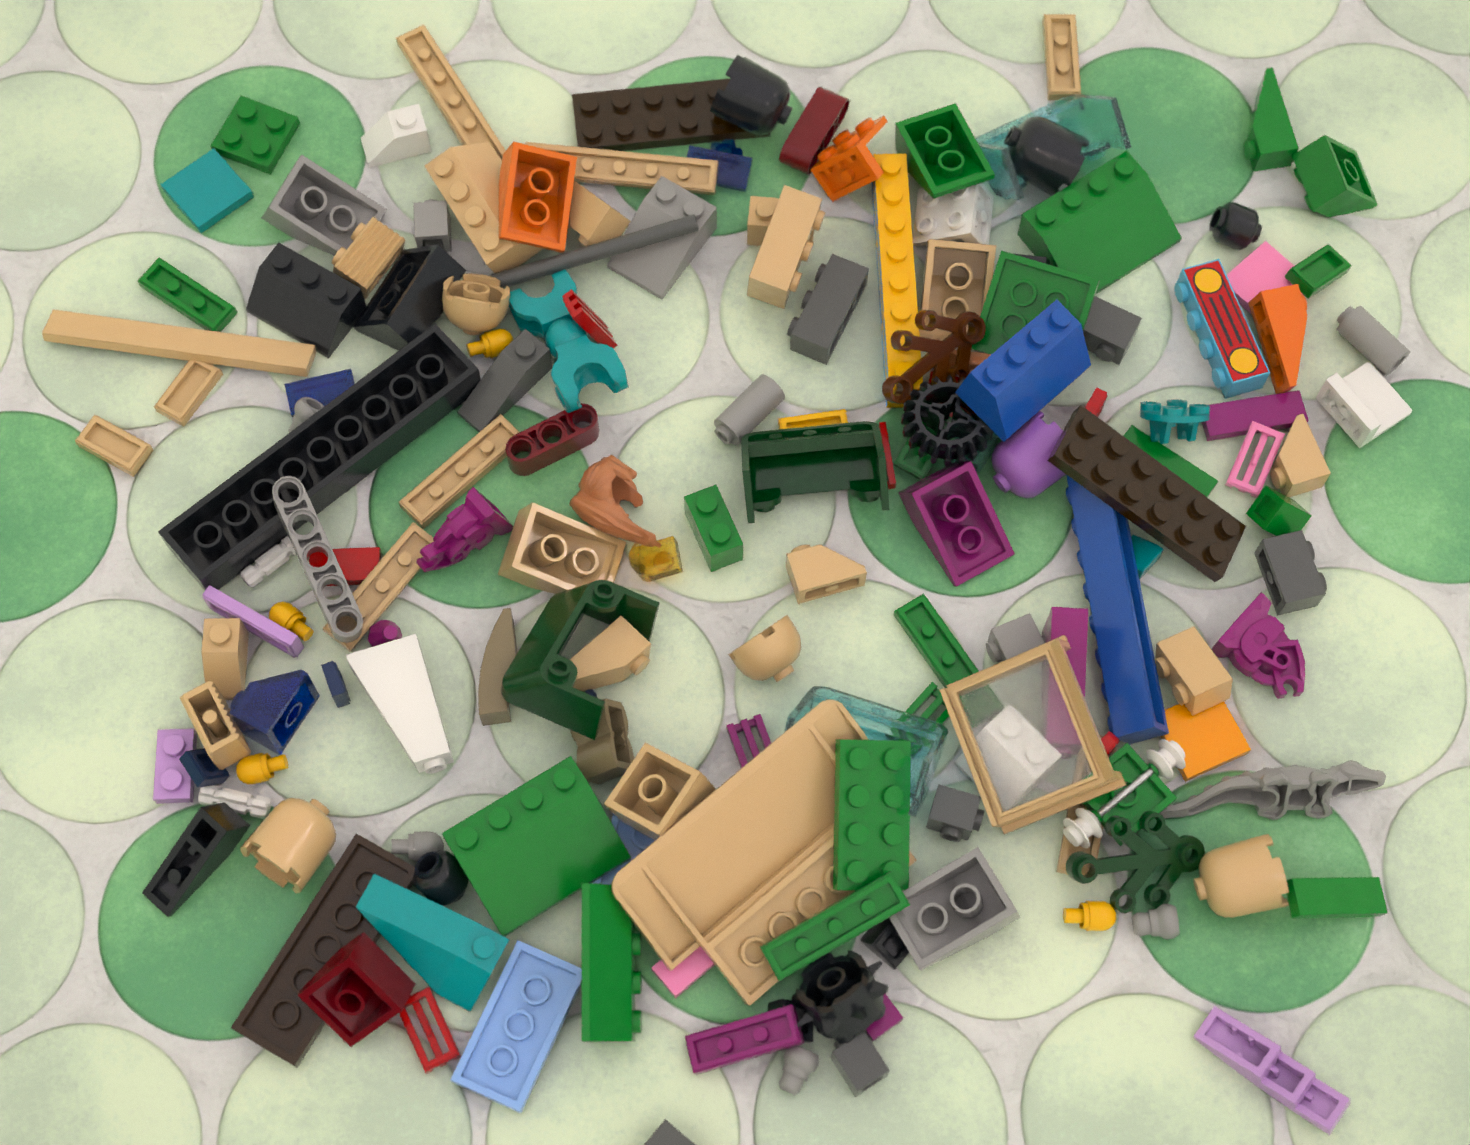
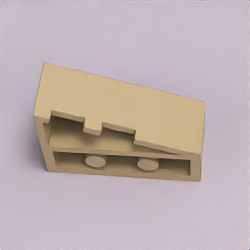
M784 185L751 270L747 296L782 309L785 308L790 292H796L802 276V273L798 272L801 261L807 262L814 244V242L809 241L813 229L819 231L824 219L825 212L820 210L822 198Z

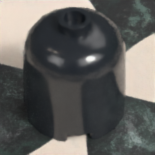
M737 55L725 74L731 79L725 91L717 90L710 112L716 114V117L759 136L767 135L775 129L778 123L784 126L793 108L788 106L790 88L787 82L780 76L746 57L743 58Z
M1041 116L1030 117L1023 121L1018 128L1013 126L1004 140V144L1008 146L1005 154L1006 163L1009 170L1015 175L1052 196L1060 191L1058 189L1063 183L1070 186L1085 159L1084 156L1080 155L1082 146L1088 147L1089 141L1082 135Z

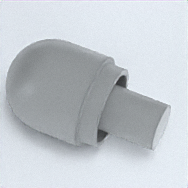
M430 831L414 832V834L408 835V839H392V854H408V860L418 861L428 852L444 849L442 838L437 833Z

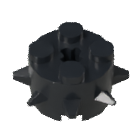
M848 951L847 955L833 957L830 952L810 963L801 973L803 982L800 989H796V993L791 998L793 1002L803 1005L806 1010L805 1014L797 1022V1025L801 1026L812 1021L818 1033L827 1038H834L838 1044L852 1041L856 1034L867 1029L874 1021L881 1019L885 1014L886 1007L883 1003V998L889 988L887 985L875 981L873 977L874 973L882 965V962L878 961L867 966L861 955L854 951Z

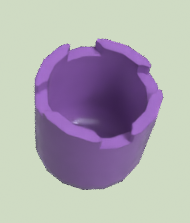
M1041 411L1005 442H999L994 448L991 461L996 475L993 476V480L1004 493L1010 490L1016 496L1034 498L1066 475L1047 461L1063 430L1054 421L1047 425L1042 420L1044 413Z

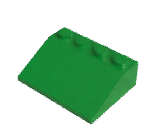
M1127 150L1024 212L1017 233L1035 256L1047 257L1050 260V265L1099 279L1100 282L1096 294L1179 243L1182 239L1148 174Z
M569 756L442 833L447 846L458 861L500 934L504 937L580 891L582 883H593L631 859L629 852L572 756Z

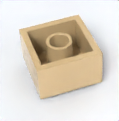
M645 742L604 805L621 822L656 840L714 792L716 788L700 771Z

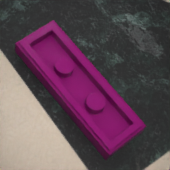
M1300 390L1210 404V418L1208 421L1202 422L1207 441L1246 435L1252 421L1274 430L1290 428L1297 415L1304 414L1306 421L1308 422L1309 420Z
M788 1005L686 1035L685 1041L693 1074L698 1075L804 1044L801 1027L797 1025L799 1020L795 1006Z

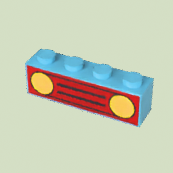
M1217 259L1182 269L1174 286L1175 295L1180 303L1183 302L1187 311L1188 325L1192 331L1196 332L1199 338V349L1202 357L1209 361L1212 368L1214 385L1221 389L1225 399L1262 389L1270 375V371L1220 260Z

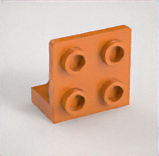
M885 116L874 121L869 117L855 127V131L851 133L848 129L844 130L833 138L832 142L834 145L827 147L817 155L819 161L811 168V172L832 202L879 179L884 173L866 144L888 122Z

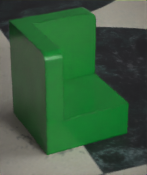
M1268 486L1263 488L1246 512L1263 530L1275 536L1302 530L1312 516L1296 501Z

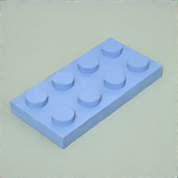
M518 940L450 1080L459 1086L518 1113H522L582 985V968Z

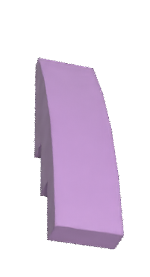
M1215 1006L1194 1035L1196 1041L1228 1066L1329 1135L1350 1105L1348 1097L1318 1080L1315 1072L1282 1053L1281 1046Z

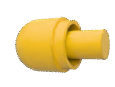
M495 329L479 335V341L467 343L466 347L470 357L483 354L485 358H495L514 339L509 331Z
M282 601L271 607L269 611L270 620L298 635L303 641H307L312 637L314 631L305 624L306 617L291 603Z
M268 753L246 756L238 762L236 774L241 782L248 785L269 781L270 778L274 777L275 771L288 768V760L285 754L270 757Z
M1085 901V903L1079 904V908H1064L1063 921L1064 923H1079L1080 928L1086 931H1106L1115 924L1116 911L1111 904L1105 901Z

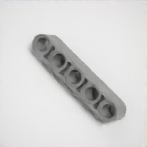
M281 477L275 482L272 489L274 506L332 635L340 642H353L362 633V614L304 485L295 477ZM290 488L296 490L299 493V497L294 502L287 503L279 498V494L283 490ZM301 520L309 521L314 526L312 531L306 535L296 533L293 527ZM315 552H321L327 556L328 561L322 567H313L308 563V557ZM329 584H335L342 589V594L339 598L330 600L323 596V588ZM349 616L355 619L357 626L351 632H342L336 626L337 621L341 617Z

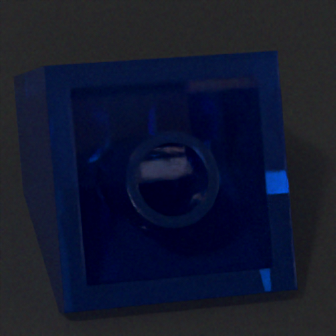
M300 669L250 682L244 691H239L234 697L229 714L246 737L281 755L320 695L308 673Z

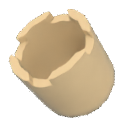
M298 798L283 800L269 813L240 847L242 855L248 857L251 853L258 860L254 867L277 885L284 888L289 882L294 885L292 888L293 892H301L336 841L334 825L327 817L329 810L315 799H311L310 802Z
M1269 834L1207 852L1201 858L1199 864L1200 877L1193 879L1198 899L1200 901L1206 899L1211 910L1224 918L1238 917L1289 906L1287 898L1284 899L1282 894L1289 893L1281 859L1280 857L1272 858L1267 847L1274 844Z

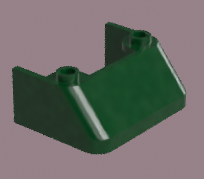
M861 421L759 431L746 434L741 438L742 473L748 524L755 523L754 509L757 512L772 511L776 505L781 503V496L850 489L851 495L857 497L862 502L876 501L880 497L882 511L889 510L886 459L879 425L875 422Z
M597 580L553 595L503 676L501 686L503 698L512 705L595 740L598 735L605 701L573 688L577 678V668L571 660L561 656L584 614L608 625L622 616L641 635L650 641L660 603L607 580Z

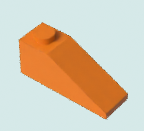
M1298 284L1261 291L1248 302L1276 394L1288 392L1297 384L1308 316L1307 302L1304 295L1301 294Z

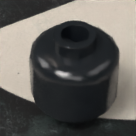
M1228 202L1223 207L1219 206L1215 210L1209 229L1213 232V238L1216 242L1242 250L1251 242L1255 243L1258 240L1262 231V225L1259 224V216L1256 210L1235 202Z
M444 850L428 852L415 865L414 885L427 899L445 906L457 902L464 895L469 880L456 858L450 852Z

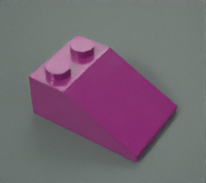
M955 461L949 466L898 492L912 523L953 586L957 587L1015 555L971 461H964L960 465Z

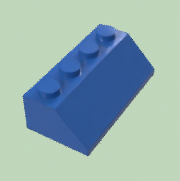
M1055 300L972 370L955 393L1005 442L1091 366L1081 323L1058 300Z

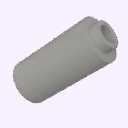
M1350 306L1337 318L1339 326L1336 330L1385 376L1393 372L1410 354V351L1362 306H1358L1355 309Z
M761 374L714 420L716 436L727 445L730 443L739 445L741 438L751 433L785 399L784 392L780 386L767 375Z

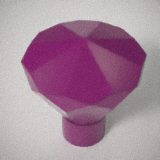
M389 620L378 621L370 627L368 642L372 647L402 638L400 628L396 623Z

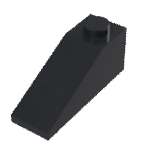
M225 802L200 807L142 894L167 917L172 916L232 853L250 825Z

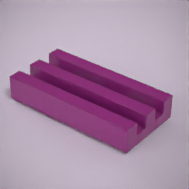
M761 714L755 715L750 720H747V718L740 720V723L735 725L733 723L726 725L741 768L748 762L737 733L744 732L753 758L760 752L751 728L756 727L764 749L771 744Z

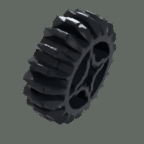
M951 375L947 376L946 382H941L935 376L932 380V386L923 381L920 384L919 390L913 389L910 393L911 399L906 400L904 403V414L901 416V423L904 425L903 436L910 438L908 443L910 449L920 447L918 450L919 458L927 454L931 455L930 462L932 465L937 462L938 458L944 459L943 463L946 467L950 465L951 459H955L959 465L964 463L965 456L973 461L977 457V451H985L988 444L987 441L992 440L994 432L955 393L965 380L964 377L959 380V383H955ZM960 406L964 407L971 415L963 412ZM953 412L952 422H948L946 429H943L944 420L948 419L950 413ZM922 422H925L927 427L933 429L937 436L931 434ZM955 437L961 438V439H957V440H950L951 438H955Z

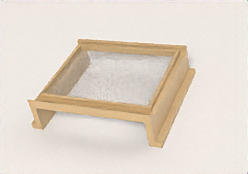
M1066 635L947 685V688L940 689L992 827H1001L1003 834L1010 833L1126 786L1122 773L1114 771L1066 654V651L1071 649Z

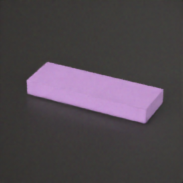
M209 585L202 594L203 599L212 611L224 618H240L249 632L292 657H298L304 649L298 635Z

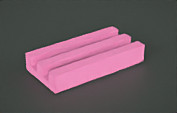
M1252 421L1225 485L1238 488V491L1250 493L1251 496L1257 498L1285 434ZM1255 432L1262 433L1244 477L1240 481L1236 479ZM1268 436L1275 438L1255 486L1250 485L1249 481Z

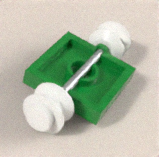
M1160 739L1158 741L1159 751L1154 749L1146 751L1148 765L1128 743L1109 757L1113 770L1122 773L1126 786L1082 803L1088 810L1078 807L1075 810L1077 819L1074 821L1070 818H1065L1063 820L1065 826L1063 833L1067 840L1075 847L1080 845L1084 848H1089V837L1093 835L1096 838H1101L1103 836L1102 826L1105 828L1106 821L1114 815L1127 819L1131 824V830L1135 833L1140 831L1139 820L1144 812L1154 811L1160 814L1177 799L1158 776L1172 779L1174 777L1172 770L1174 766L1178 769L1185 768L1184 758L1186 755L1182 747L1173 740L1169 742L1165 739ZM1091 772L1090 774H1088V775H1087L1085 778H1083L1082 780H1084V779H1086V778H1089V777H1091V776H1094L1093 772ZM1121 821L1117 822L1114 826L1115 834L1119 833L1122 829ZM1113 838L1120 846L1124 844L1122 841Z

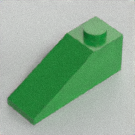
M1273 67L1266 68L1260 83L1247 139L1243 145L1244 156L1246 160H1250L1253 172L1289 167L1293 163L1292 155L1299 149Z

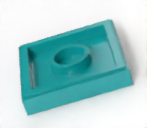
M214 148L160 184L163 191L200 233L254 197L252 190Z

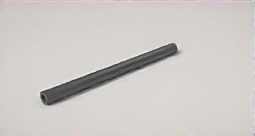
M693 214L488 276L500 280V287L506 288V286L510 287L554 274L564 269H571L699 231L696 217Z

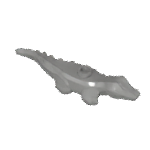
M1352 760L1328 769H1315L1298 765L1278 768L1265 767L1252 773L1244 771L1240 775L1225 776L1217 784L1206 786L1202 793L1192 795L1183 802L1169 805L1160 814L1164 818L1186 817L1201 813L1220 804L1242 803L1255 806L1259 816L1272 820L1281 818L1286 814L1287 810H1304L1307 816L1321 819L1332 814V808L1329 805L1330 798L1342 794L1353 795L1381 787L1385 782L1386 774L1380 770L1366 768L1357 761Z

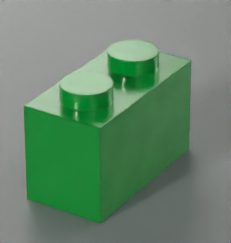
M717 485L684 496L685 515L710 571L713 572L743 560V542Z

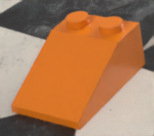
M512 142L503 153L499 179V239L561 253L565 251L577 157Z

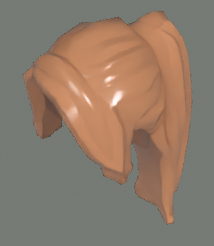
M613 455L603 457L601 461L592 464L584 471L583 477L578 484L580 490L569 503L575 513L591 526L609 535L647 547L657 546L660 548L661 544L657 542L655 534L633 523L629 518V514L620 506V501L631 502L634 507H639L643 504L642 495L638 493L636 485L632 481L636 478L637 472Z

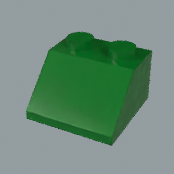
M1323 135L1292 155L1296 166L1294 174L1304 186L1307 193L1304 197L1305 202L1313 212H1318L1330 218L1372 209L1378 205L1355 150Z

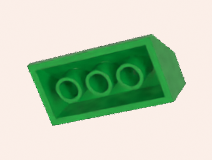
M582 883V1042L635 1041V1033H642V1011L635 1010V994L642 993L641 971H635V956H641L642 952L641 933H635V924L613 896L610 884Z

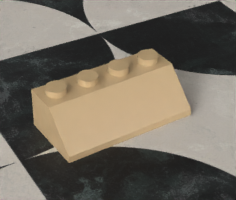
M483 142L450 147L424 165L486 265L494 273L520 266L543 250V248L499 239V179L502 160L491 143Z

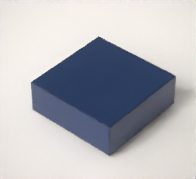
M330 661L322 664L321 667L330 693L337 707L340 708L350 704L349 701L351 700L336 662Z
M205 748L186 751L179 758L197 788L223 784L230 776L226 768L223 770L218 769L208 756Z

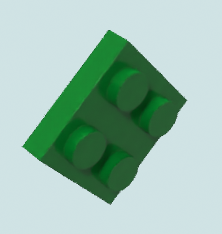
M240 96L212 142L211 148H214L220 156L271 175L298 129L300 122L295 115Z

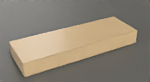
M1044 14L1043 36L1048 100H1080L1081 84L1075 14Z

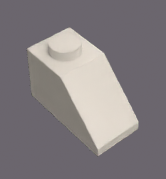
M419 104L386 112L361 137L369 168L432 152Z

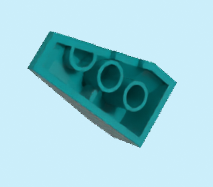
M376 874L371 878L355 907L437 995L469 1012L472 1010L509 942V939L476 921Z

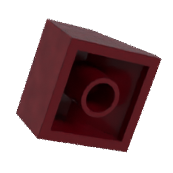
M362 932L340 948L300 990L297 996L352 1047L403 1011L416 983Z

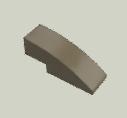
M511 608L503 609L491 632L482 660L478 703L479 716L483 726L511 722L509 702L501 694L503 676L518 653Z

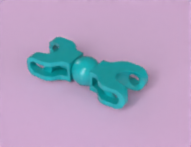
M566 269L551 275L555 286L546 296L538 298L529 297L521 288L510 291L509 308L519 330L522 332L526 329L532 335L543 338L546 346L550 349L551 355L557 359L551 371L552 380L556 386L555 392L566 412L571 413L582 408L578 395L581 389L588 384L596 382L606 384L613 393L627 389L629 385L625 369L616 351L608 345L591 342L586 331L572 319L562 300V296L571 289L576 294L578 291L575 282Z

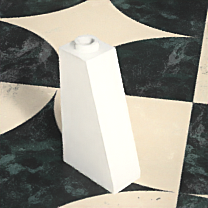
M416 634L346 654L353 673L419 773L425 771L428 774L437 773L444 770L447 764L454 763L422 649Z

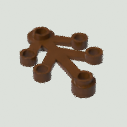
M932 310L919 311L915 317V324L918 329L933 331L937 328L952 333L943 341L914 336L907 330L895 331L891 336V345L895 350L909 351L912 349L928 353L901 376L893 375L885 380L882 385V393L885 399L891 403L904 404L906 400L911 399L910 393L913 391V384L932 368L931 386L935 376L941 382H945L949 375L952 376L955 383H959V380L963 377L966 379L969 375L968 365L972 345L979 342L985 335L986 326L984 320L977 313L970 311L960 313L956 319L939 316ZM928 315V316H929V323H928V325L926 326V325H925V317ZM904 335L905 343L901 346L900 339ZM958 347L956 363L948 368L950 354ZM957 371H959L960 374L958 381H956L955 379ZM896 384V392L893 393V388Z

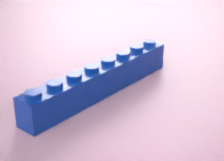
M1066 475L1068 481L1066 496L1074 514L1071 525L1074 534L1078 538L1080 550L1077 552V558L1081 568L1084 570L1086 580L1083 584V591L1086 599L1090 602L1092 613L1089 616V624L1092 632L1096 635L1098 646L1095 650V657L1098 665L1102 668L1104 682L1101 683L1103 697L1108 702L1110 716L1107 718L1108 728L1120 741L1129 745L1169 734L1128 519Z

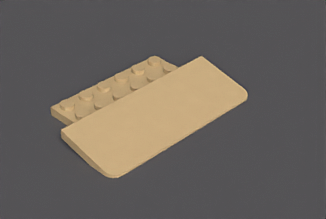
M824 700L817 704L615 874L611 884L613 896L668 970L672 971L698 947H701L744 1003L750 1006L779 981L760 946L856 891L833 889L836 739H869L842 703L836 700ZM909 851L910 867L916 861V858Z

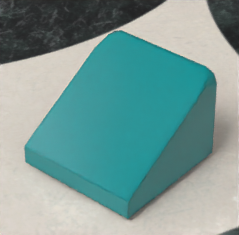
M1133 534L1131 538L1140 580L1160 558L1164 549Z

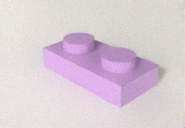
M194 728L158 730L153 800L157 804L193 802L194 782L179 758L186 751L196 750L197 732Z

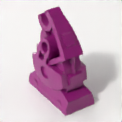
M472 487L466 495L465 504L458 506L447 515L446 521L433 538L434 542L420 550V554L423 557L418 558L416 563L424 572L449 567L466 559L474 548L481 550L492 541L494 534L504 535L511 532L513 525L494 503L476 488Z
M1261 592L1221 636L1211 650L1217 658L1228 657L1236 669L1259 684L1272 686L1277 699L1284 698L1287 695L1284 684H1289L1293 687V697L1300 696L1304 691L1305 660L1298 639L1290 640L1284 632V625L1276 617L1267 615L1271 602Z

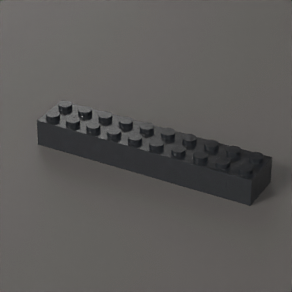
M435 323L159 530L158 533L169 550L204 590L209 585L219 590L239 575L243 569L250 564L252 565L256 559L288 536L273 501L272 489L278 479L285 476L299 479L305 487L316 514H318L466 401L481 380L479 369ZM290 488L283 490L279 494V498L287 503L294 502L299 497V493ZM298 521L294 525L293 530L296 531L308 521Z

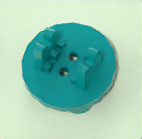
M1176 399L1167 400L1166 406H1161L1159 402H1140V417L1150 420V438L1152 442L1160 441L1161 444H1168L1171 428L1176 427V425L1177 438L1179 440L1186 439L1190 442L1196 440L1199 422L1209 420L1210 405L1190 404L1187 407L1188 401Z

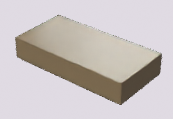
M188 361L155 404L156 412L184 427L223 376L221 369L206 362Z
M97 415L92 417L75 440L78 447L133 477L153 452L150 444Z

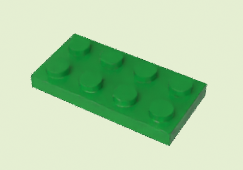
M836 739L834 890H858L889 871L893 873L902 891L909 888L911 741Z

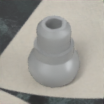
M310 397L299 399L294 406L295 414L292 418V424L288 429L289 433L321 410L324 405Z
M1162 904L1156 909L1148 910V912L1135 913L1132 916L1134 934L1137 936H1160L1167 940L1176 938L1179 935L1176 907L1172 904Z
M794 1046L785 1050V1063L782 1068L784 1072L778 1083L780 1089L793 1095L800 1092L804 1080L807 1081L809 1074L814 1072L819 1064V1056L800 1046Z

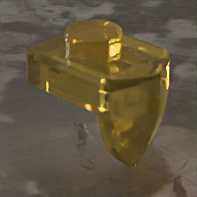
M674 536L657 540L661 544L660 548L657 546L647 547L637 543L632 545L629 552V563L643 581L651 582L683 572L678 542Z

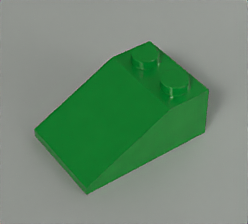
M956 103L895 123V149L898 154L906 153L908 173L933 199L995 179L994 171Z

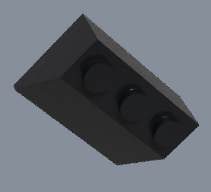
M278 242L258 268L246 310L251 315L304 344L315 345L318 353L330 358L366 308V302L360 287Z
M439 245L404 249L353 328L399 351L430 328L432 323L441 317L444 312L442 301L443 282L454 276L453 282L460 280L466 270Z

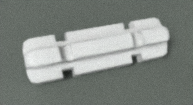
M288 536L281 540V545L276 544L256 559L255 565L252 566L250 564L241 571L240 575L248 586H256L263 580L262 577L264 575L269 576L290 559L289 556L291 554L296 555Z
M216 785L201 787L198 796V802L201 805L209 806L225 802L236 813L246 815L247 812H250V816L261 819L268 816L271 807V800L267 797L257 795L256 798H253V795L250 793L229 788H223L222 791Z

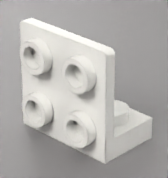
M983 183L933 199L921 187L918 190L912 238L913 244L916 247L927 245L929 239L944 241L962 239L965 243L989 245L994 202L993 194Z
M1370 362L1365 363L1344 378L1335 373L1326 379L1316 396V399L1359 448L1408 417L1412 412L1409 405Z

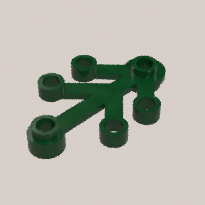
M1146 811L1139 820L1141 829L1146 833L1156 835L1168 847V849L1154 850L1131 830V824L1127 819L1114 815L1105 823L1106 833L1122 841L1134 853L1096 859L1086 852L1078 851L1068 858L1066 872L1071 879L1087 884L1095 880L1099 874L1134 870L1121 888L1113 891L1110 896V904L1115 910L1121 913H1129L1135 907L1136 893L1156 867L1168 865L1155 884H1150L1144 892L1145 901L1157 908L1162 904H1168L1170 900L1169 890L1183 872H1193L1199 868L1201 858L1205 855V848L1202 842L1190 835L1179 837L1165 825V819L1161 814L1154 811ZM1155 817L1156 825L1149 829V820ZM1121 821L1122 829L1119 833L1115 834L1114 826L1117 822ZM1192 849L1190 858L1186 860V851ZM1089 863V871L1086 875H1082V867ZM1157 890H1160L1161 896L1159 900L1154 902L1153 895ZM1126 895L1127 901L1120 907L1119 899Z

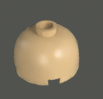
M469 273L463 274L462 280L453 282L454 276L443 282L442 301L444 313L452 324L462 329L466 334L479 335L482 332L497 327L507 315L510 288L508 286L505 289L500 287V280L486 275Z
M786 615L728 655L736 667L752 680L764 681L774 677L776 682L794 671L791 664L800 655L801 639L795 625L789 616Z

